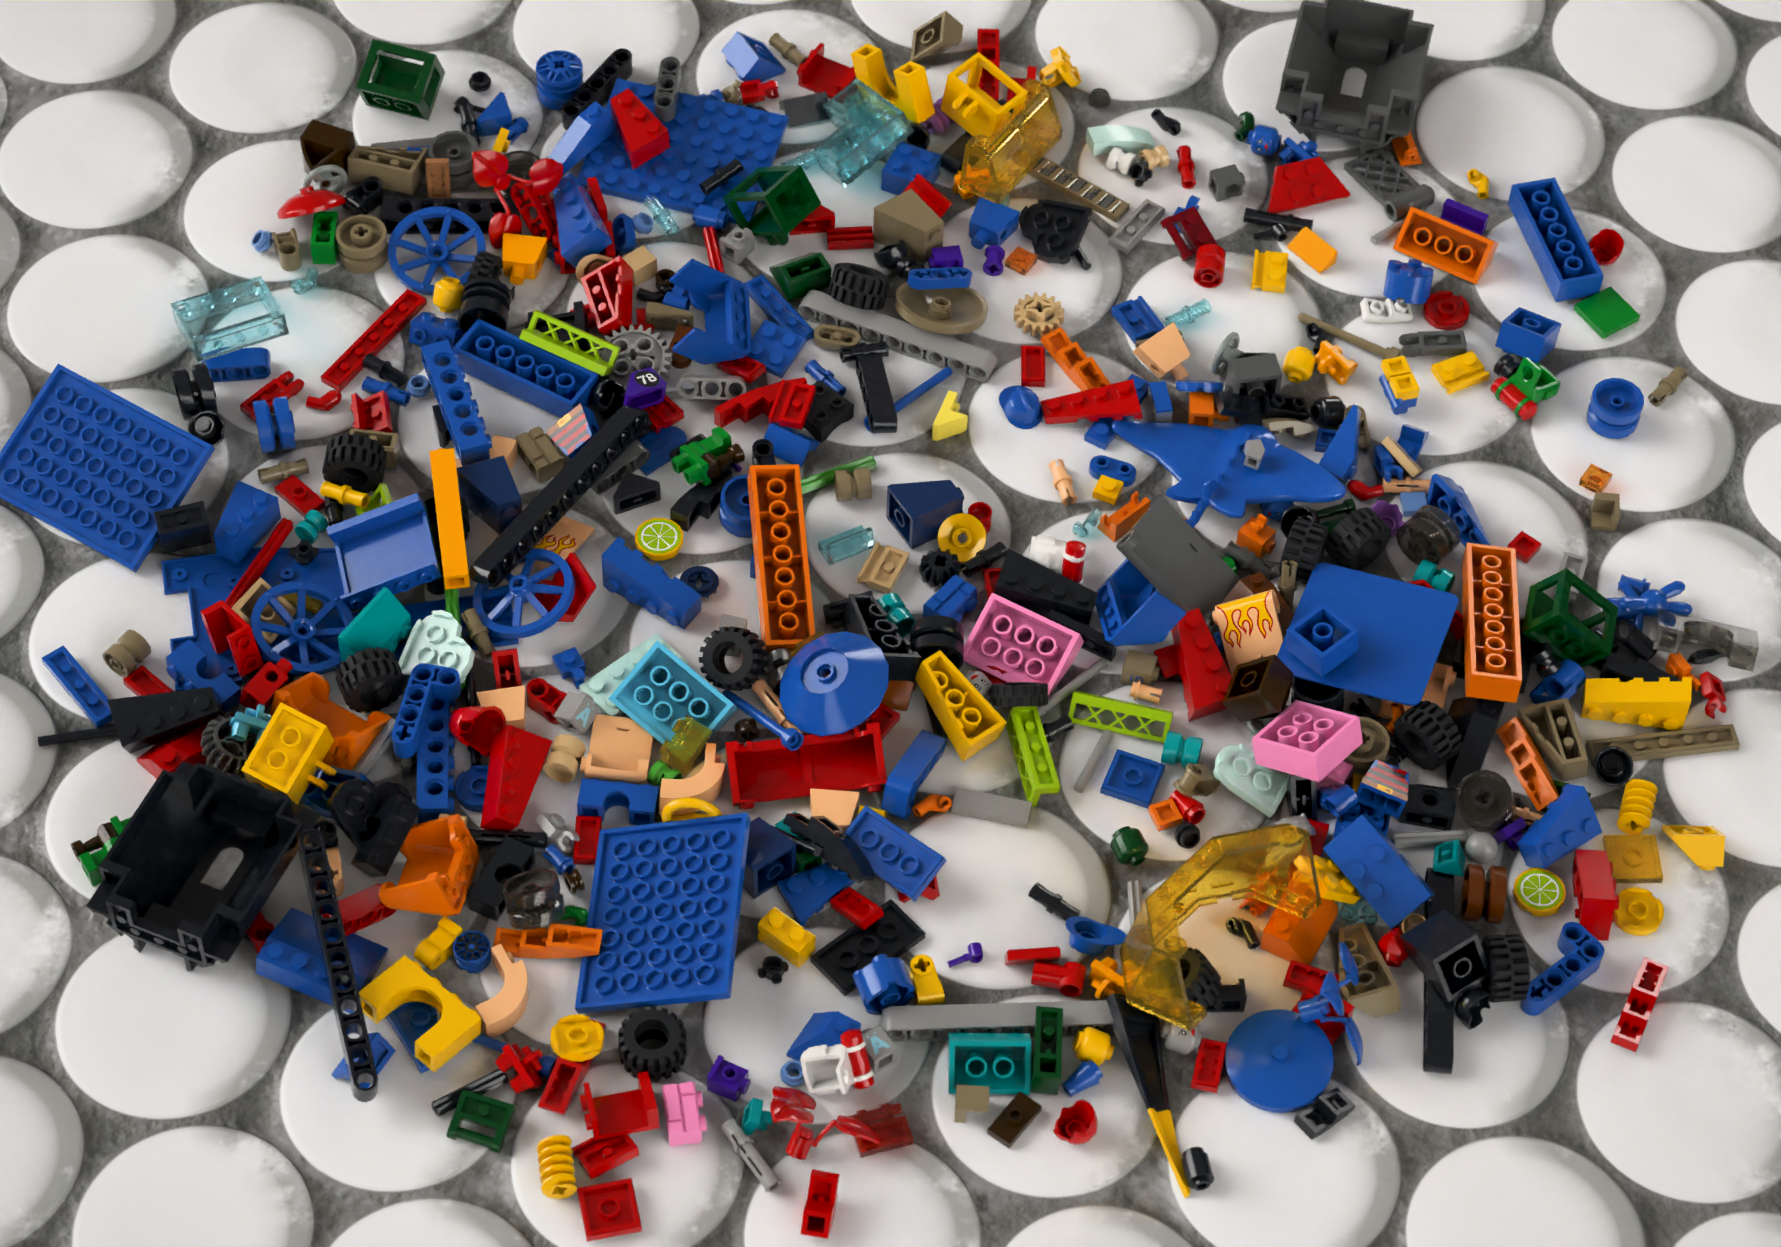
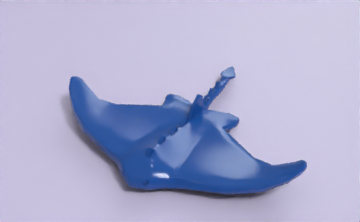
M1115 420L1112 423V430L1117 436L1156 459L1179 481L1166 491V496L1176 501L1197 504L1195 510L1192 511V515L1185 520L1192 528L1199 522L1207 507L1229 518L1241 519L1245 515L1246 505L1275 502L1324 503L1337 501L1346 494V487L1333 474L1302 454L1278 443L1274 434L1263 425L1244 424L1232 429L1223 430L1184 423ZM1261 439L1265 448L1263 460L1258 470L1244 465L1246 457L1244 447L1247 440Z

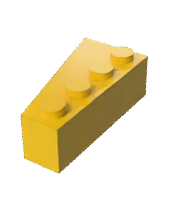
M941 650L923 660L916 673L915 680L960 759L964 762L999 739L1007 722Z
M1661 677L1659 682H1644L1643 678H1633V680L1628 682H1621L1619 678L1586 679L1581 693L1580 717L1591 720L1611 721L1618 724L1626 723L1642 727L1682 730L1691 704L1692 677H1682V681H1670V677Z

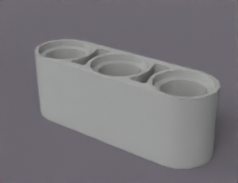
M687 374L680 378L677 386V391L681 397L705 400H730L746 393L747 383L742 377L730 375ZM691 381L695 385V389L692 392H686L682 388V383ZM708 382H715L719 390L715 393H710L705 385ZM739 383L743 390L735 394L731 392L730 384Z

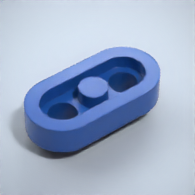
M621 213L614 219L612 230L615 251L626 255L634 250L636 236L633 219Z
M1103 455L1095 456L1090 461L1089 473L1097 480H1099L1102 474L1123 481V487L1131 486L1136 480V468L1130 463Z

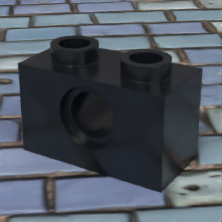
M1409 784L1408 800L1400 814L1399 823L1439 830H1451L1455 817L1457 792L1444 788L1437 789L1420 784Z

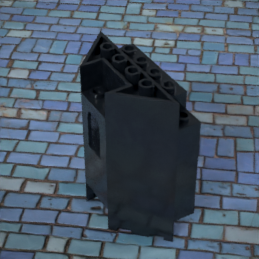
M182 761L175 772L171 773L166 770L161 772L99 865L102 883L86 907L93 913L96 912L108 918L106 924L120 936L124 934L129 936L134 942L133 947L141 953L148 943L184 957L187 972L192 971L198 965L201 968L213 966L216 961L226 963L234 954L298 852L300 834L306 829H312L321 813L297 805L284 793L270 791L258 783L252 784L242 780L237 775H228L218 771L213 766H205L200 763L192 765ZM234 847L242 851L243 859L223 891L201 883L222 850Z

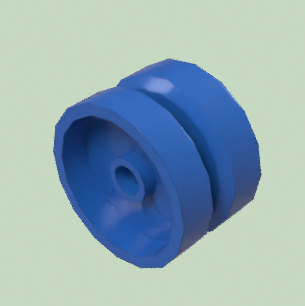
M1609 378L1602 380L1593 389L1587 409V422L1590 428L1606 438L1620 439L1628 437L1635 432L1638 426L1640 414L1644 406V395L1640 388L1625 379Z
M287 396L273 399L274 413L270 414L268 402L265 399L253 401L262 454L275 451L276 443L274 436H279L280 445L284 450L296 448L294 432H296L292 410H289Z
M748 475L736 476L726 482L721 490L719 519L722 526L729 533L743 538L752 537L747 483Z

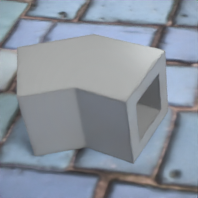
M1261 439L1247 440L1244 447L1246 456L1244 465L1258 470L1263 460L1265 448Z

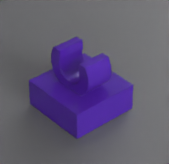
M1521 817L1501 829L1493 837L1498 845L1507 840L1508 846L1513 851L1518 848L1517 842L1523 836L1519 831L1525 828L1527 824Z

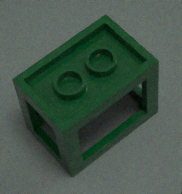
M373 39L356 89L364 103L368 106L429 121L445 71L436 54ZM384 52L422 61L424 64L420 65L388 57ZM377 59L378 63L370 83L369 79Z
M801 165L758 167L723 198L738 227L750 229L754 236H764L767 243L771 246L787 244L789 240L787 234L822 204ZM756 182L759 183V185H760V187H761V189H762V191H763V192H746V191H747L748 189H750ZM765 201L766 206L751 218L750 222H747L737 202Z
M1566 568L1530 586L1522 633L1538 645L1548 642L1553 648V656H1557L1560 661L1569 659L1583 668L1611 654L1618 607ZM1557 585L1554 600L1543 592ZM1571 585L1604 611L1584 621L1579 620L1567 611ZM1605 622L1602 638L1590 630V628Z

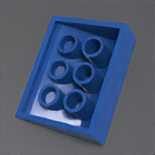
M291 907L268 936L256 957V974L333 1006L313 916ZM352 933L346 936L359 992L372 982L388 952V948ZM335 937L327 938V940L330 942L338 940ZM341 961L332 962V964L336 966L344 964ZM339 985L337 988L341 990H346L349 987L346 985ZM351 1009L343 1010L350 1014L354 1013V1011Z

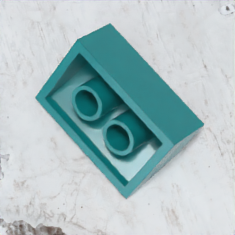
M383 587L338 636L342 662L346 661V658L350 655L356 654L355 652L363 651L366 648L374 649L381 647L382 650L386 648L390 650V653H395L397 646L403 640L409 638L412 631L411 616L388 588Z
M948 1033L949 1094H956L957 1085L989 1086V1094H1018L1019 1091L1023 1094H1030L1031 1038L1029 1033Z

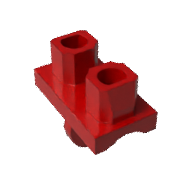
M508 1043L501 1048L503 1053L495 1060V1063L503 1073L508 1072L513 1067L519 1075L509 1081L515 1093L538 1088L543 1084V1081L537 1074L543 1068L538 1061L544 1055L540 1049L532 1052L528 1045L521 1049L517 1043L512 1045Z

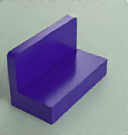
M1447 198L1443 204L1440 218L1483 235L1486 231L1489 215Z

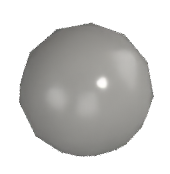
M1475 832L1466 841V855L1477 864L1489 863L1498 852L1497 841L1487 832Z

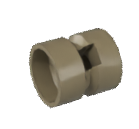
M868 467L855 468L853 473H850L848 469L834 471L837 502L851 501L854 496L858 500L872 498L871 475Z
M130 629L117 640L118 644H112L103 653V659L113 672L121 677H127L136 668L135 663H142L152 651L145 638Z

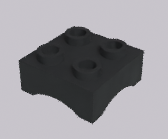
M818 380L813 384L816 388V393L803 427L817 441L822 443L834 429L854 417V404Z

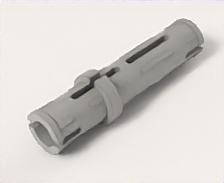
M732 1118L722 1125L721 1130L733 1144L734 1152L741 1155L766 1192L770 1193L780 1186L781 1181L753 1145L754 1140L752 1137L745 1134L736 1119Z

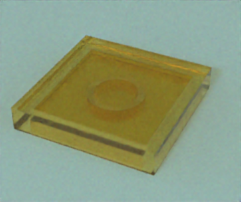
M1604 835L1602 840L1604 851H1607L1608 860L1613 863L1612 878H1616V884L1662 883L1663 873L1655 835Z

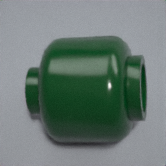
M1125 826L1113 834L1110 846L1121 864L1137 866L1145 860L1144 856L1148 853L1149 846L1139 829Z

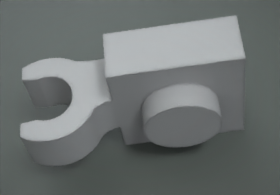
M541 812L535 819L550 838H555L560 849L563 851L571 852L572 850L568 844L569 838L577 842L580 840L579 835L571 832L565 825V820L556 813Z

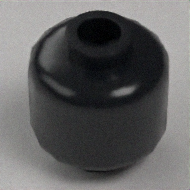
M1337 396L1320 397L1313 402L1310 408V417L1321 428L1339 426L1343 422L1346 406Z

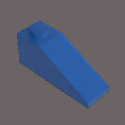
M1355 404L1351 407L1318 463L1344 485H1346L1348 480L1354 478L1358 470L1356 466L1358 463L1361 412Z

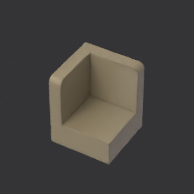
M1595 492L1591 505V528L1594 530L1616 532L1620 518V494Z
M956 1086L954 1122L965 1123L966 1112H988L989 1086Z

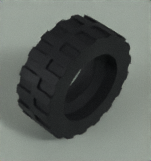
M1009 682L992 684L993 706L1027 707L1048 704L1047 683Z

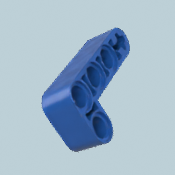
M418 664L413 668L392 730L393 750L396 756L410 758L416 753L433 699L453 701L460 696V675L457 670L432 664Z
M924 729L921 730L891 771L885 785L881 810H885L887 814L902 820H907L914 804L915 794L943 755L947 738Z
M1568 922L1562 927L1557 946L1564 957L1530 982L1525 1000L1520 1002L1522 1011L1527 1015L1537 1016L1599 969L1605 951L1604 947L1581 924Z

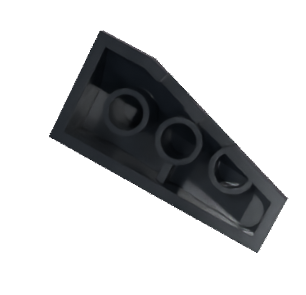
M1463 697L1452 701L1448 715L1458 727L1462 746L1457 754L1446 761L1448 788L1466 791L1474 790L1500 722L1505 702L1473 697Z

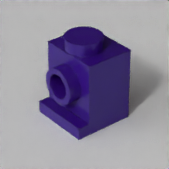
M959 245L932 248V258H928L929 268L963 267L964 264Z
M721 1055L718 1056L707 1075V1090L734 1102H737L741 1094H746L751 1083L747 1069L724 1060V1057Z

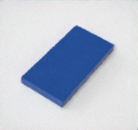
M866 805L845 831L861 849L870 863L875 876L914 902L947 861L945 857Z

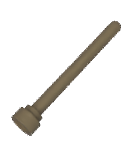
M1305 313L1298 315L1300 322L1307 325L1316 323L1325 333L1381 356L1382 360L1402 356V350L1396 347L1384 348Z

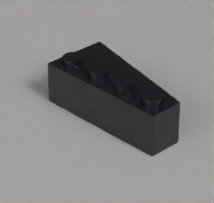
M1010 549L1007 550L994 594L1047 618L1051 610H1054L1087 625H1090L1098 594Z
M849 594L842 616L847 632L867 636L882 649L889 665L888 680L914 681L921 656L918 652H913L910 649L911 643L907 638H902L898 634L899 628L895 623L887 620L888 614L873 595Z
M212 687L107 700L121 745L130 754L205 726L218 715H225L220 696Z

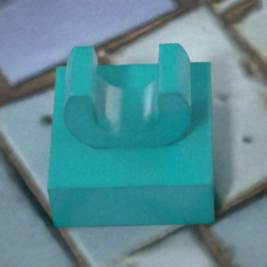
M753 1097L744 1108L741 1128L748 1136H751L756 1128L766 1131L768 1124H772L771 1112L762 1111L763 1100Z

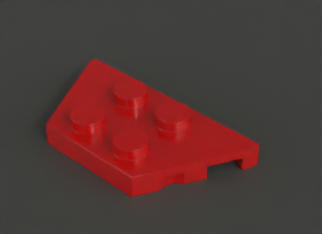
M1320 157L1280 165L1274 170V183L1270 191L1271 198L1267 212L1279 214L1348 198L1350 192Z

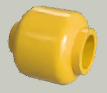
M442 277L440 281L435 283L433 303L440 307L441 312L453 313L455 309L460 308L463 284L460 283L459 279L453 277Z
M1295 347V349L1287 352L1282 371L1287 376V379L1293 383L1307 381L1312 376L1316 359L1309 349Z
M1086 1027L1083 1031L1079 1030L1073 1041L1072 1051H1075V1056L1078 1060L1087 1062L1091 1059L1097 1066H1100L1105 1059L1110 1060L1114 1051V1045L1110 1044L1111 1039L1108 1033Z

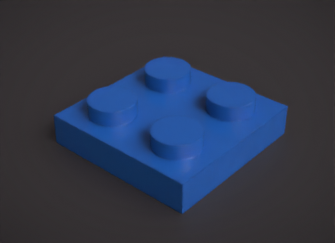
M765 319L751 339L752 350L747 356L765 364L767 372L782 379L806 344V340L804 337Z

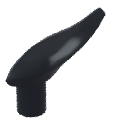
M1720 649L1698 650L1690 655L1687 662L1699 665L1708 664L1718 658L1730 656V652Z

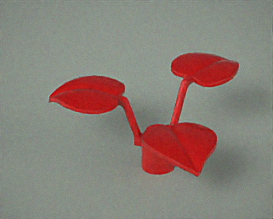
M492 150L472 152L473 176L476 183L482 187L493 186V191L499 197L506 213H496L489 224V241L494 249L503 247V233L520 235L522 230L520 217L516 214H510V208L500 191L507 189L510 185V180H514L527 185L532 184V191L536 195H546L552 192L559 184L564 169L562 163L550 158L540 159L530 169L529 177L531 180H525L512 176L510 173H505L508 170L509 163L506 156L502 153Z
M773 1087L772 1093L775 1097L770 1105L773 1122H797L785 1150L791 1157L805 1160L810 1147H817L818 1142L833 1127L846 1134L872 1141L879 1146L880 1140L868 1124L857 1118L839 1115L837 1120H832L814 1138L813 1131L802 1126V1123H813V1114L805 1108L814 1110L816 1107L815 1100L809 1094L798 1089Z

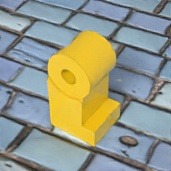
M443 916L433 933L418 945L414 958L430 970H435L453 954V943L463 933V929L446 916Z

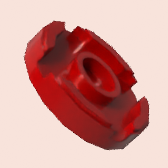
M1438 291L1431 294L1429 300L1424 303L1423 315L1425 320L1437 329L1445 331L1456 330L1463 327L1468 321L1470 313L1468 302L1459 294L1456 296L1452 295L1453 292Z

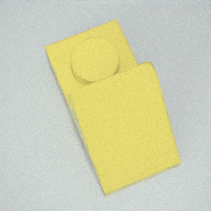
M948 391L933 423L932 440L938 441L967 430L968 416L959 413L958 393Z

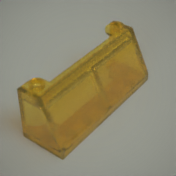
M1029 78L1023 84V88L1028 92L1026 101L990 138L979 134L973 136L966 143L959 188L1000 204L1036 166L1040 159L1061 139L1063 130L1050 87L1038 80Z

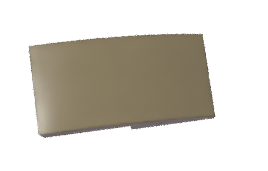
M1276 417L1262 419V425L1273 434L1286 432L1285 428H1287V433L1296 436V438H1305L1310 436V432L1317 431L1316 426L1294 418Z

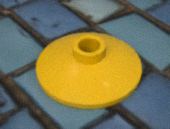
M966 513L954 514L941 524L937 535L938 545L941 551L945 552L949 549L951 554H957L958 561L966 562L975 557L978 551L984 549L986 531L983 524L976 517ZM961 534L967 535V541L964 543H960L958 540Z

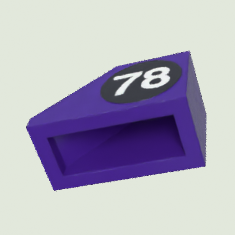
M651 367L633 372L630 375L623 405L644 409L664 402L667 383Z

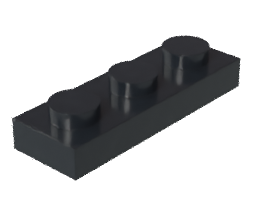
M1051 610L1047 615V619L1079 633L1084 640L1081 648L1110 662L1116 656L1117 646L1107 642L1103 633L1091 628L1087 624L1069 618L1064 613Z

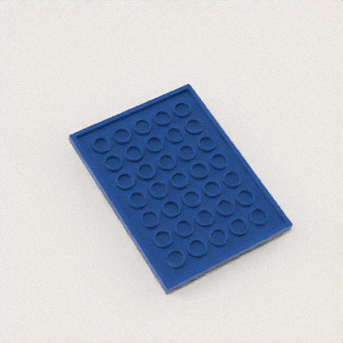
M617 78L605 108L609 111L611 117L610 99L628 88L655 116L654 96L656 87ZM679 92L675 117L668 122L660 121L669 131L670 148L633 170L618 130H616L586 155L577 179L587 190V178L596 177L602 194L693 214L695 207H699L700 204L719 207L723 211L728 212L727 222L737 224L723 198L758 167L773 166L789 123V116ZM733 159H738L744 170L732 177L727 185H721L706 196L700 189L699 183L713 175L717 168L721 169L732 162ZM756 182L746 192H758L759 183ZM759 201L737 202L747 222H750L751 218L755 215Z
M57 364L0 452V499L136 573L159 538L154 512L180 505L215 448L209 443L70 369Z
M748 813L600 830L586 927L603 929L599 955L585 956L581 960L575 1010L578 1014L731 998L751 820Z

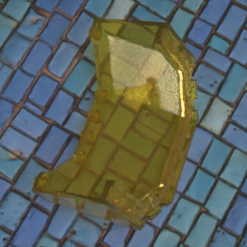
M1289 823L1214 836L1145 899L1119 949L1127 1004L1188 1031L1196 1027L1207 1016L1206 1007L1187 999L1179 961L1187 951V944L1183 938L1179 937L1178 927L1199 907L1217 904V899L1232 897L1233 900L1252 897L1307 919L1322 904L1309 831Z

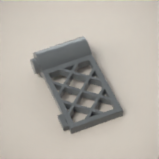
M1379 148L1344 164V170L1384 207L1385 213L1391 221L1407 216L1411 206L1422 209L1432 205L1434 202L1435 193L1433 189L1426 184L1420 185L1395 162V157L1388 150L1384 151ZM1378 157L1384 161V163L1371 162V160ZM1357 166L1365 167L1366 171H1360L1354 168ZM1369 168L1382 170V173L1369 172ZM1385 170L1396 172L1397 176L1387 175ZM1367 178L1380 180L1379 184L1369 183ZM1382 182H1395V186L1382 185ZM1398 184H1408L1410 187H1398ZM1380 191L1390 192V193H1393V194L1390 195V196L1384 197V196L1380 193Z

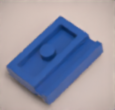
M1138 296V299L1134 301L1131 299L1112 307L1111 314L1134 344L1138 340L1151 338L1165 328L1142 296Z

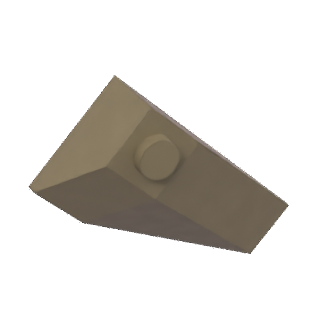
M1361 922L1340 928L1339 942H1344L1356 961L1359 972L1358 985L1354 986L1351 981L1340 988L1345 1000L1355 1006L1354 1008L1375 1018L1401 1011L1399 986L1365 923ZM1339 945V982L1345 979L1346 971L1340 958Z

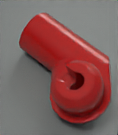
M331 390L321 398L308 396L306 407L329 411L341 402L342 394L338 390Z

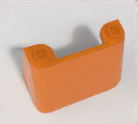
M310 672L275 691L270 715L273 716L280 702L327 726L334 742L322 762L329 766L352 771L392 718L382 711H374L365 721L329 700L330 685L328 681L316 672Z
M459 814L412 825L400 848V852L407 859L397 886L391 881L382 884L378 893L381 903L390 909L446 917L460 914L479 862V849Z

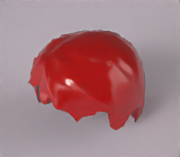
M1606 228L1594 235L1588 242V245L1597 263L1608 266L1616 262L1620 257L1624 247V240L1618 232Z
M1078 1100L1073 1106L1062 1108L1061 1114L1055 1123L1053 1133L1059 1139L1074 1145L1090 1141L1096 1135L1098 1125L1096 1112L1090 1102Z

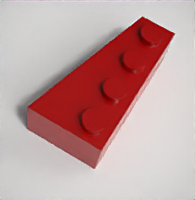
M1199 608L1187 611V614L1171 630L1175 653L1180 667V679L1183 682V695L1187 703L1189 722L1226 710L1227 708L1222 702L1232 679Z
M507 725L493 735L480 828L511 831L519 826L553 742L552 740L511 725Z

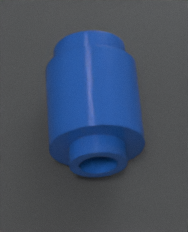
M700 204L699 207H695L692 220L695 221L698 227L712 226L716 231L719 229L724 230L728 212L723 211L719 207Z

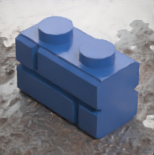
M958 575L952 576L923 605V617L931 615L946 616L960 623L963 615L967 611L969 613L972 612L977 606V588L968 582L966 583Z

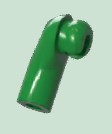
M568 905L551 910L554 923L575 918L577 926L587 925L589 914L584 908Z

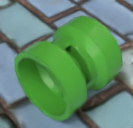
M658 760L651 767L647 776V782L653 786L661 787L662 778L682 779L683 774L677 769H670L667 763Z

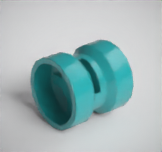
M309 510L304 516L305 520L300 521L295 526L294 532L299 539L309 540L310 544H313L319 537L318 534L324 532L329 524L320 512Z

